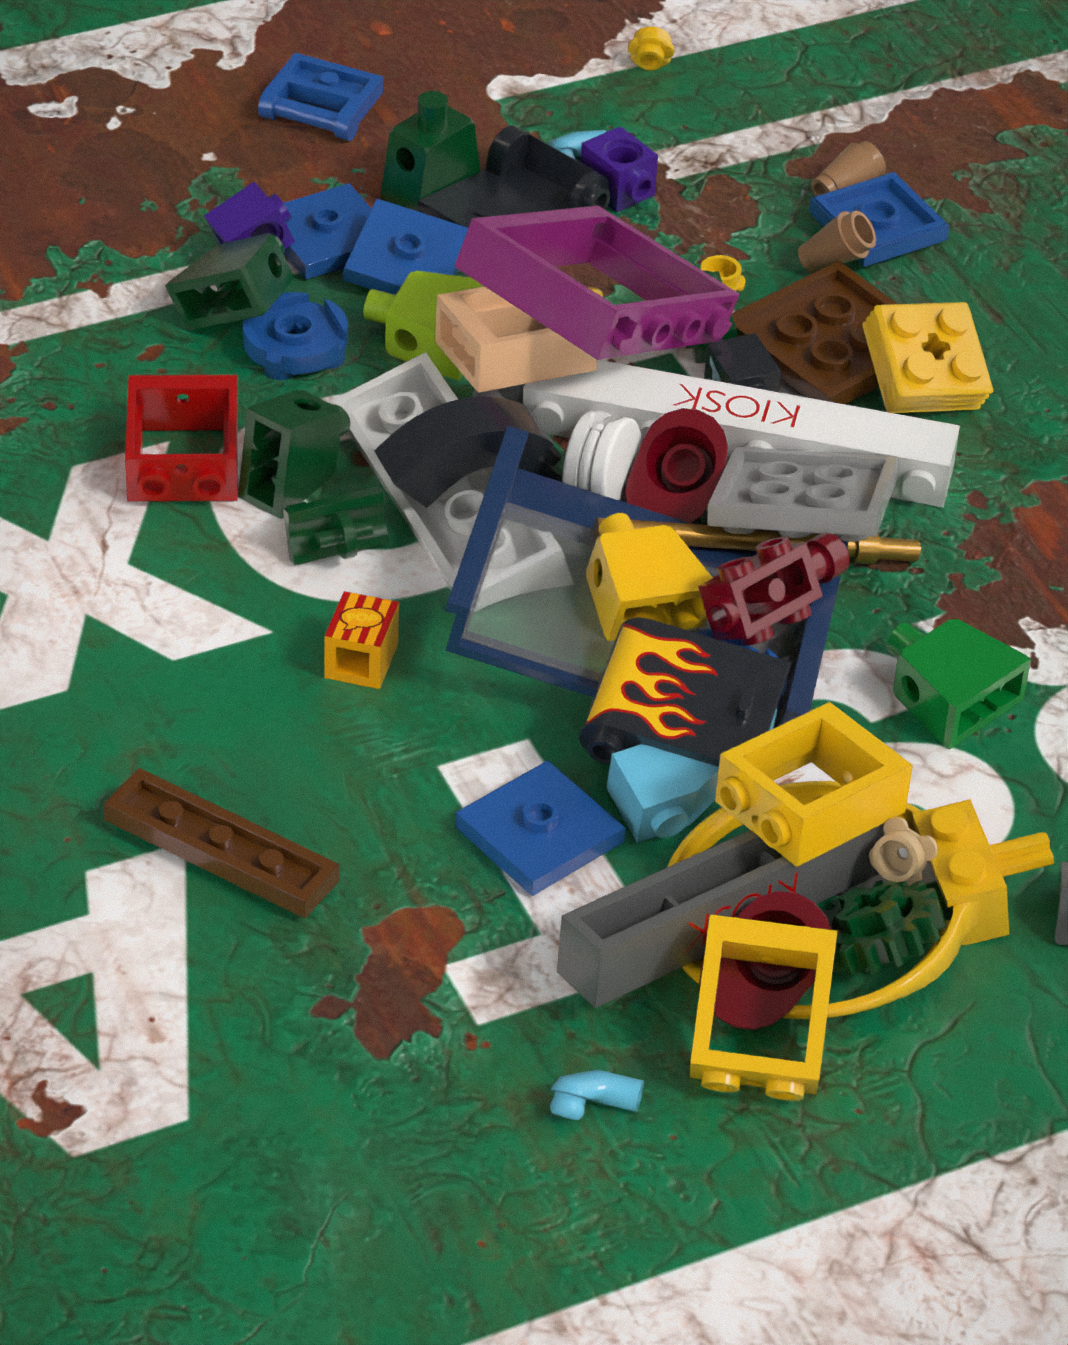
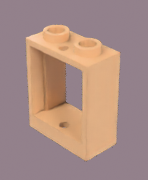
M486 287L437 295L435 342L478 393L596 371L597 359Z

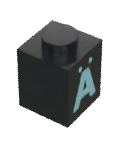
M756 333L707 343L704 379L779 392L781 370Z

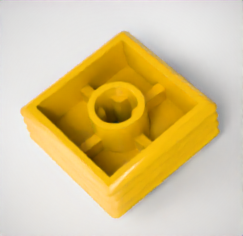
M967 303L876 305L874 310L870 312V316L863 322V330L887 412L980 409L985 399L989 398V394L993 393V386Z

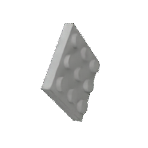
M735 447L708 503V526L723 527L726 532L732 534H748L756 529L779 530L781 535L790 538L807 537L812 533L835 534L840 540L850 542L862 541L867 539L868 536L877 537L898 477V456Z

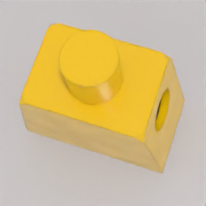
M616 513L605 518L598 528L600 536L596 539L586 569V579L606 640L608 642L615 641L621 624L627 619L636 617L652 619L684 630L705 627L707 622L706 611L698 586L713 577L675 530L666 525L635 529L629 516L624 513Z

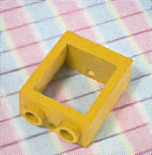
M828 702L721 753L715 802L760 837L769 847L775 849L793 865L798 867L885 823L887 820L905 813L913 765L831 702ZM812 762L842 787L803 805L775 783L774 780Z
M710 914L690 1062V1078L702 1079V1087L719 1092H738L740 1085L766 1088L765 1094L779 1100H803L804 1093L817 1095L837 931ZM721 957L816 970L805 1062L709 1050Z

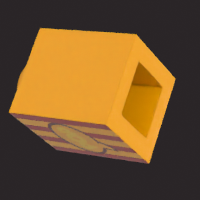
M347 591L343 592L324 636V678L376 689L381 688L399 644L398 601Z

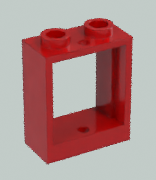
M128 375L125 450L127 502L237 501V375ZM180 394H186L189 397L186 399H180L177 396ZM224 430L223 454H143V431Z

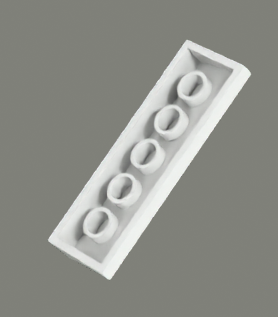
M425 352L331 400V402L341 406L347 412L350 418L349 435L449 589L452 590L493 467L475 471L461 478L428 508H425L393 484L374 452L391 434L412 418L438 405L458 400ZM504 520L473 613L519 595L574 586L562 550L550 533H544Z

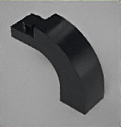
M468 397L438 405L402 425L374 450L393 484L425 508H428L461 478L475 471L494 467L507 426L529 432L518 469L562 482L563 475L557 464L562 459V456L555 448L554 442L533 410L521 403L501 397Z

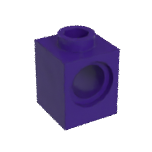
M619 126L582 142L581 163L607 177L610 191L608 206L616 213L655 196L658 154L624 128Z
M252 182L204 215L219 245L265 233L278 237L284 249L295 242L286 225V222L292 219L288 209L276 193L267 197L255 182Z

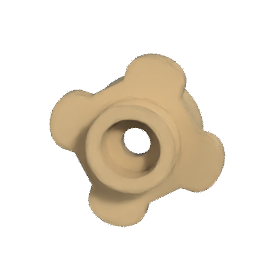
M893 817L887 820L883 826L885 835L875 843L869 852L871 865L883 878L889 881H907L908 886L917 881H923L922 870L927 861L934 859L938 853L935 840L931 836H920L908 827L907 821L901 817ZM900 848H904L907 851V858L901 857L899 854Z

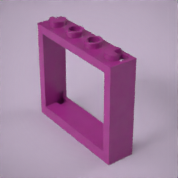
M600 206L472 218L454 266L597 360L721 341L722 336L727 333L732 325L729 319L740 295ZM588 263L646 301L614 305L555 266Z

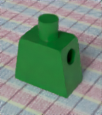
M949 619L926 635H923L910 624L902 623L892 631L887 640V651L897 657L893 684L895 697L949 750L1024 701L1031 658L959 619Z

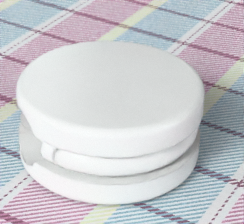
M589 411L585 413L576 423L570 436L564 458L562 482L627 503L625 491L628 476L642 444L641 432L637 422L632 418L619 416L618 420L616 417L608 416L602 412Z

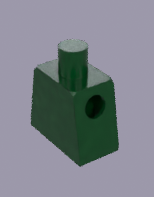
M427 91L420 94L418 97L417 113L397 124L390 131L380 200L424 213L417 209L418 200L480 172L475 123L470 117L448 106V98L445 94L438 91Z
M265 233L259 236L222 243L213 247L170 280L165 287L186 330L189 331L264 315L292 282V272L284 257L285 250L280 239L273 234ZM215 285L218 291L213 290L210 286Z
M294 390L249 407L246 415L238 497L282 519L284 517L283 508L303 502L333 476L337 465L340 437L350 429V418L347 412L341 406L331 404L304 390Z

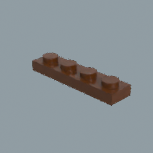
M138 768L104 803L105 821L303 918H306L339 882L340 864L141 768Z

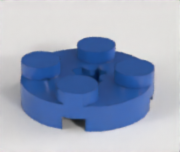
M282 293L264 315L248 318V320L244 319L243 321L244 349L255 363L264 367V373L269 378L287 380L293 377L294 374L334 369L344 363L345 349L348 344V320L343 310L330 300L324 298V306L318 303L309 302V294ZM295 331L297 334H289L288 332Z

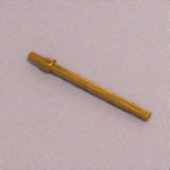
M597 517L595 519L593 528L595 540L600 536L598 528L605 518ZM631 520L635 529L660 525L669 526L675 530L687 546L756 551L755 547L762 542L785 537L779 533V530L756 529L748 534H732L726 532L723 527ZM812 533L802 538L789 537L791 544L805 543L822 533ZM878 533L877 537L868 536L867 539L862 541H849L847 551L852 563L876 564L878 559L917 562L920 557L921 546L919 540L880 537Z

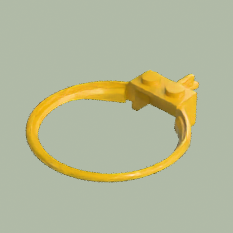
M805 781L779 785L803 805L842 787L836 781ZM971 799L924 811L907 802L906 812L897 817L905 819L908 827L920 836L928 835L935 840L938 847L937 856L927 862L932 867L947 908L953 906L951 920H945L946 927L938 931L940 939L932 943L927 953L910 971L896 981L872 993L851 1000L828 1004L827 1018L863 1012L905 997L936 980L950 966L958 954L961 945H970L1009 935L1007 886L1003 877L1053 865L1054 856L1050 849V840L1047 833L1040 832L989 845ZM722 807L700 822L685 837L672 855L667 867L711 848L721 838L744 824L728 814ZM702 959L682 967L687 975L697 984L700 981ZM795 1005L782 1018L810 1019L812 1005Z

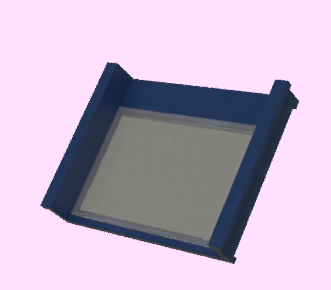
M507 426L445 611L456 614L445 651L593 697L615 640L607 641L604 636L586 579V569L596 542L593 532L595 519L597 517L607 518L616 513H624L629 516L630 520L691 523L518 469L529 432ZM841 540L847 548L849 541ZM688 546L713 578L719 575L717 568L721 564L738 558H751L757 554V551ZM841 575L827 583H819L823 596L809 604L812 614L808 618L785 625L776 622L771 625L774 632L772 638L762 643L750 645L763 654L766 648H769L778 658L792 662L787 676V689L777 710L773 729L809 712L811 709ZM707 620L705 627L688 629V631L696 633L711 629Z

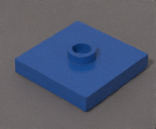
M895 172L810 199L809 213L823 227L843 211L849 213L860 211L869 219L876 234V245L869 249L867 257L856 260L862 267L948 240L949 225Z
M350 183L285 202L284 205L292 217L291 220L286 222V225L295 242L284 249V254L305 280L343 269L368 218L371 207Z
M376 198L344 267L342 280L368 289L396 295L409 273L414 271L456 276L458 269L454 266L468 228Z
M548 760L457 811L455 816V827L531 896L624 843L625 827Z

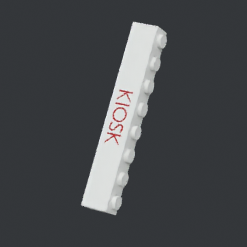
M597 360L596 371L527 383L523 388V405L533 410L546 432L550 435L570 438L578 420L585 413L596 411L606 413L608 416H614L618 420L619 416L634 419L639 426L643 441L652 423L665 413L681 408L697 409L714 417L723 428L728 443L726 465L735 447L898 456V477L890 498L943 508L954 468L960 425Z

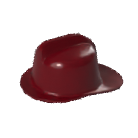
M681 408L665 413L652 423L642 441L628 476L625 491L627 503L691 524L700 519L708 508V503L727 462L728 443L725 432L714 417L697 409Z
M776 891L759 896L737 916V918L831 930L827 917L815 902L792 892ZM721 957L714 1015L734 1028L755 1030L773 1025L789 1013L815 981L816 970ZM703 961L702 964H701L700 981H699V985H700V986H701V979H702V971H703V963H704V961Z

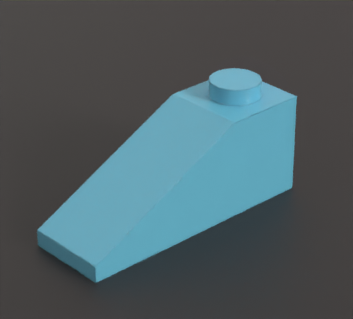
M777 708L769 730L773 729ZM737 712V716L741 718L742 713ZM640 744L612 754L606 789L637 843L657 836L667 838L679 833L686 826L691 825L714 802L719 767L649 745Z

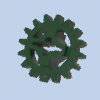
M882 880L874 883L872 888L862 890L856 887L845 892L841 897L832 899L830 901L832 910L822 911L828 919L830 929L837 931L832 974L845 968L847 976L853 977L858 972L867 973L870 971L871 975L878 974L884 965L902 966L914 956L924 954L925 951L922 944L937 942L940 939L937 930L946 927L936 890L934 888L927 889L925 882L922 880L908 886L907 881H886L883 883Z

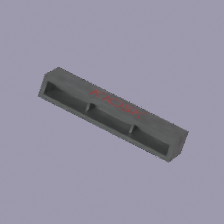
M884 823L798 867L793 865L775 849L769 847L760 837L749 830L570 911L561 917L557 973L594 1008L608 1003L705 956L710 914L737 918L742 910L759 896L776 891L798 893L817 904L879 875L870 863L869 852L875 843L885 835L883 830Z

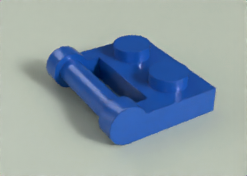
M294 53L263 91L259 100L258 114L260 117L271 120L282 117L333 131L336 138L352 141L358 130L359 123L383 93V76ZM309 103H310V104H314V105H318V106H321V107H325V108H328V109L336 110V111H339V113H338V112H334V111H330V110H327V109H323V108H320V107L312 106V105H309Z

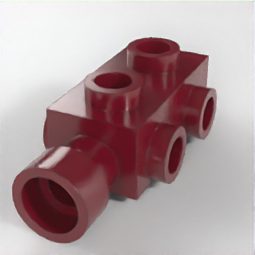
M822 533L805 543L793 544L790 543L789 537H778L755 547L757 554L751 558H738L718 566L719 575L698 586L714 639H739L742 646L755 645L767 641L774 636L771 626L774 623L778 622L781 625L808 618L812 614L809 604L823 596L819 583H827L844 574L849 567V554L844 543L831 533Z

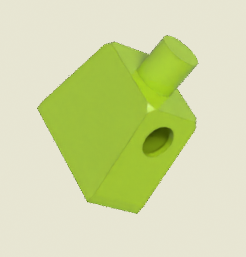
M414 271L409 273L396 295L371 289L364 305V319L386 325L385 350L389 355L409 361L426 352L441 375L460 381L463 374L435 342L437 295L485 286L470 277Z

